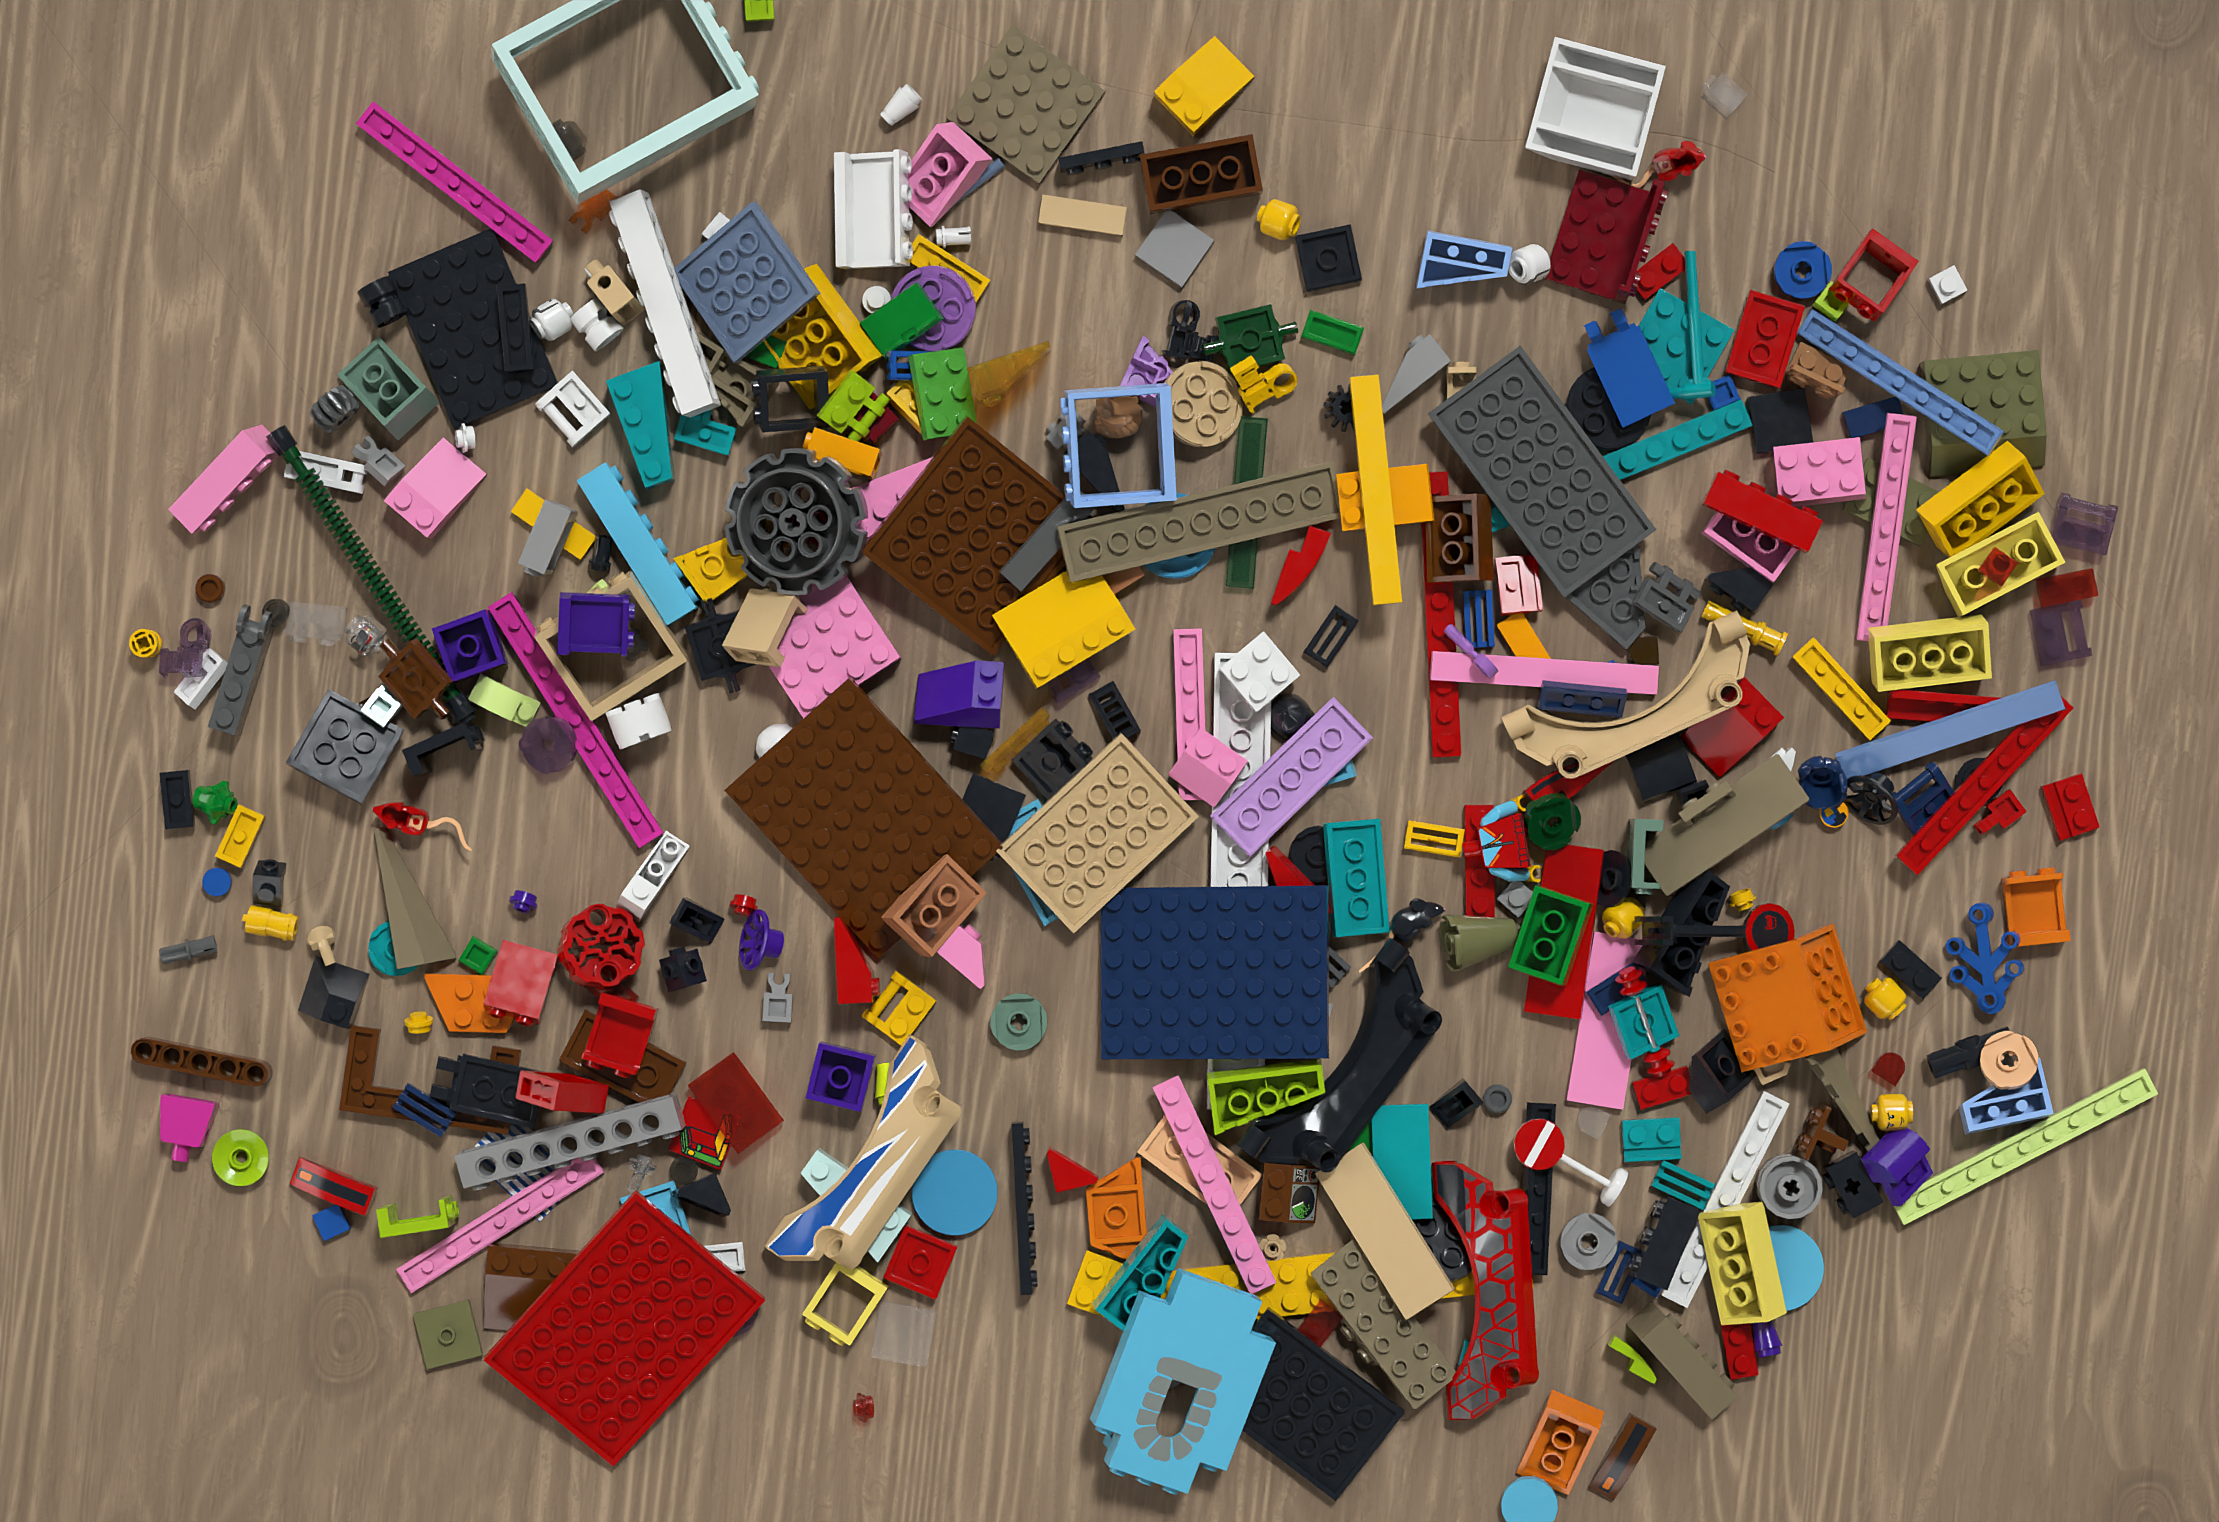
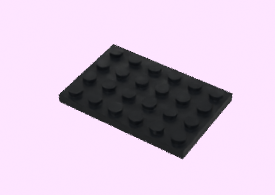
M493 229L485 230L388 272L397 289V296L402 298L408 310V313L405 315L455 430L459 429L463 423L466 426L546 392L559 383L543 344L531 324L535 369L505 372L496 286L517 283Z
M1267 1307L1251 1330L1270 1336L1276 1344L1242 1431L1336 1501L1399 1421L1405 1410L1270 1307Z

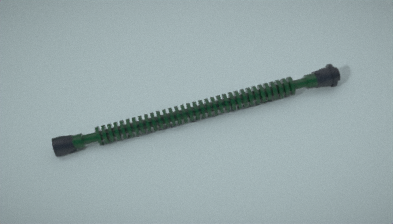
M286 425L271 432L266 436L267 440L278 456L282 455L286 463L292 465L299 476L295 479V482L297 484L303 482L299 485V488L301 490L307 488L303 494L305 496L311 494L307 500L309 502L315 500L311 506L313 508L319 506L315 512L317 514L323 512L319 517L321 521L326 518L328 519L323 523L325 527L332 525L327 529L329 533L336 531L332 534L333 539L340 537L336 541L337 545L344 543L340 547L341 551L348 549L344 553L345 557L352 555L348 559L349 563L351 564L356 561L352 566L355 570L360 567V570L356 573L358 576L364 573V576L360 579L362 582L368 580L365 586L366 588L372 586L369 590L370 594L377 593L373 598L374 600L381 599L377 604L379 607L383 604L385 605L381 610L383 613L389 611L385 615L387 619L393 617L389 621L390 624L397 623L393 627L394 630L401 629L397 633L398 636H406L402 639V642H410L417 638L431 654L435 650L434 647L431 646L427 649V646L431 644L430 641L423 642L426 635H418L422 632V629H414L418 626V623H410L414 620V617L412 615L408 618L406 617L410 614V611L408 609L402 611L406 605L404 603L398 605L402 599L400 597L394 599L398 593L396 591L390 593L394 589L392 585L386 587L390 581L388 579L381 580L386 575L384 572L379 575L377 574L382 569L380 566L375 569L373 568L378 563L376 560L369 562L373 558L372 554L365 556L369 552L368 548L361 550L365 546L364 542L357 544L361 540L360 536L358 535L353 538L357 534L356 530L354 529L349 532L353 527L352 524L349 523L345 526L349 521L348 518L341 519L345 514L343 511L337 513L341 509L339 505L333 507L336 500H328L332 497V494L330 492L324 494L328 491V488L326 486L320 488L324 485V482L322 480L316 482L320 478L318 474L312 476L316 470L314 468L307 469L300 458L302 455L296 447L297 442ZM436 652V653L432 654L431 656L435 659V658H437L439 655H438V653ZM441 658L436 660L439 665L443 662ZM450 684L443 692L442 697L446 701L444 705L454 718L452 722L454 724L470 722L476 718L474 712L478 708L476 705L472 706L464 692L460 693L455 684Z

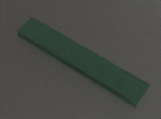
M1241 416L1238 427L1234 484L1263 478L1268 418ZM1258 538L1229 545L1225 587L1254 589Z

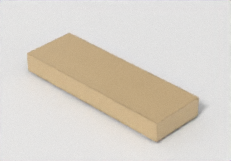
M1042 194L1038 224L1123 236L1127 207Z

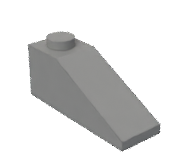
M1420 334L1408 344L1411 349L1407 351L1382 404L1383 415L1451 362L1430 334L1425 338Z

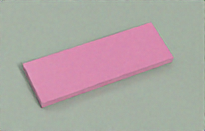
M1594 931L1586 991L1633 962L1643 946L1635 945V939L1638 938H1614L1607 933ZM1638 966V968L1643 971V975L1645 977L1646 971L1642 969L1640 966ZM1585 991L1582 1019L1579 1020L1566 1100L1623 1110L1631 1060L1625 1056L1610 1011L1601 1016Z

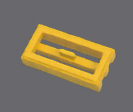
M1408 820L1404 848L1460 857L1465 829ZM1413 827L1458 834V838L1455 840L1413 833ZM1411 838L1456 845V850L1452 851L1411 844Z

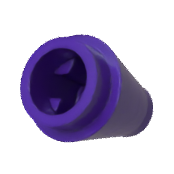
M1772 1320L1754 1323L1755 1352L1758 1351L1759 1358L1782 1354L1780 1347L1783 1345Z

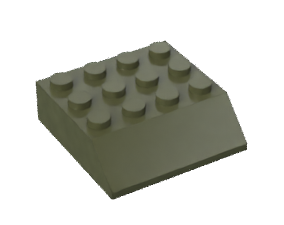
M2039 350L1925 360L1919 363L1920 378L2005 431L1993 451L2008 441L2027 458L2031 467L2044 466L2047 433ZM1924 415L1930 477L1964 474L1987 456Z

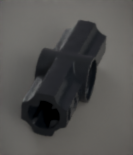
M2006 1026L1981 1036L1973 1035L1956 1041L1953 1046L1926 1055L1933 1077L1939 1078L1961 1069L1968 1070L1980 1066L1981 1051L1987 1040L1999 1032L2010 1031L2009 1027Z

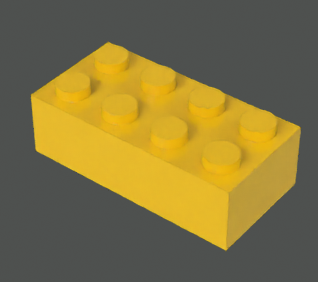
M2006 441L1994 450L1990 456H1986L1917 508L1916 511L1936 547L1950 558L1985 540L2045 493L2027 458L2010 442Z

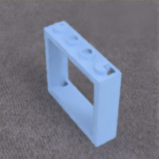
M1159 383L1064 390L1065 398H1060L1061 415H1066V426L1062 427L1063 444H1067L1068 455L1063 456L1064 471L1069 472V484H1065L1066 501H1070L1074 508L1177 500L1170 385ZM1156 394L1161 489L1080 495L1075 400Z

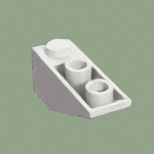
M665 831L620 895L616 908L626 910L632 915L634 920L640 923L690 846L668 831Z

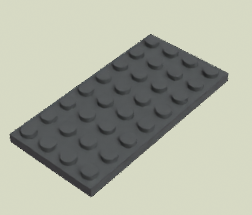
M1521 345L1428 413L1431 420L1485 493L1490 497L1493 504L1563 598L1656 530Z

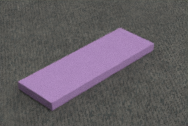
M1333 697L1239 787L1211 817L1250 857L1373 737Z

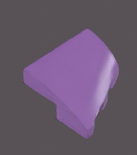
M1144 336L1141 338L1119 386L1164 383L1173 372L1168 367V362L1163 356L1159 357L1149 345L1150 341ZM1156 394L1136 396L1139 400L1156 407Z

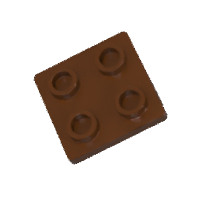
M1820 1102L1817 1107L1813 1106L1806 1120L1810 1124L1806 1133H1800L1795 1144V1148L1798 1149L1796 1155L1809 1160L1815 1145L1832 1153H1835L1836 1149L1845 1151L1849 1141L1823 1129L1832 1108Z

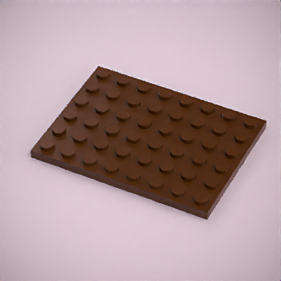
M851 677L844 681L724 790L840 917H843L845 923L877 958H880L901 939L881 917L901 894L945 854H948L971 877L998 853L996 851L998 848L1000 850L1003 848L1001 846L1002 842Z

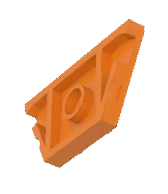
M424 974L426 983L449 1031L507 1033L514 1018L505 1016V1019L494 1018L488 1015L489 1011L484 1009L483 1003L492 975Z
M1135 1157L1099 1179L1096 1183L1086 1187L1091 1246L1110 1252L1123 1259H1127L1147 1234L1141 1157Z

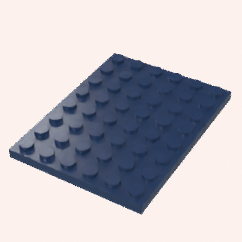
M1328 886L1122 888L1101 908V1059H1329Z

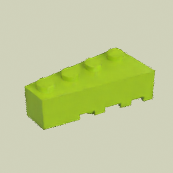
M1320 1059L1207 1073L1215 1135L1223 1133L1232 1127L1246 1124L1250 1120L1263 1115L1272 1114L1289 1105L1292 1106L1325 1093L1323 1069Z

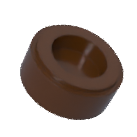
M213 574L201 576L195 586L197 596L202 601L209 603L219 601L224 596L226 589L224 581L219 576Z

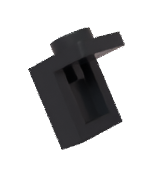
M272 859L258 861L253 873V904L282 906L283 876L286 871L285 862H277Z

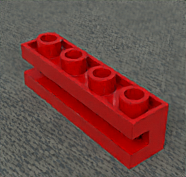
M1724 470L1723 473H1715L1709 491L1701 505L1801 552H1809L1823 522L1822 519L1817 518L1818 512L1805 506L1801 510L1791 506L1792 500L1779 494L1774 498L1765 493L1766 488L1754 482H1750L1748 486L1739 481V475L1728 470Z

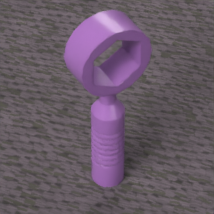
M1452 624L1445 628L1444 633L1465 654H1470L1474 658V664L1486 677L1491 679L1499 672L1496 666L1483 653L1478 655L1474 651V646Z

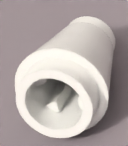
M906 84L903 88L899 87L880 114L893 126L896 122L918 109V104L922 101V98L911 86Z

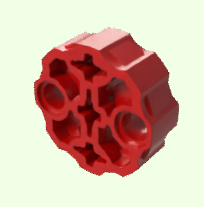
M604 904L590 905L579 914L568 919L561 929L562 936L560 945L557 948L559 962L569 972L570 979L580 986L587 985L596 987L598 990L613 988L621 981L634 975L641 965L642 948L645 946L644 935L633 922L632 915L622 908L616 909ZM591 912L600 915L602 919L600 926L591 923ZM619 927L622 928L617 936L609 937L610 934H615ZM591 938L590 941H586V942H584V941L582 940V939ZM626 938L633 940L634 945L624 944L623 940ZM599 942L605 946L612 945L603 952L597 948L589 949ZM571 947L573 950L578 949L579 954L576 956L569 954L568 949ZM593 956L594 959H588L585 965L581 966L586 957ZM602 968H607L611 971V982L602 979L600 975Z

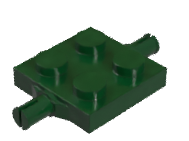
M1271 304L1215 318L1219 333L1218 341L1202 344V349H1208L1203 351L1205 356L1221 352L1226 360L1229 374L1232 373L1231 367L1251 355L1258 366L1285 360L1282 348L1283 336L1297 334L1298 328H1294L1297 326V323L1294 321L1279 325L1274 317Z

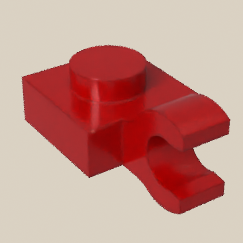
M2007 789L1985 806L1990 813L1977 821L1973 826L1979 834H1984L1997 823L2002 829H2005L2027 811L2011 789Z

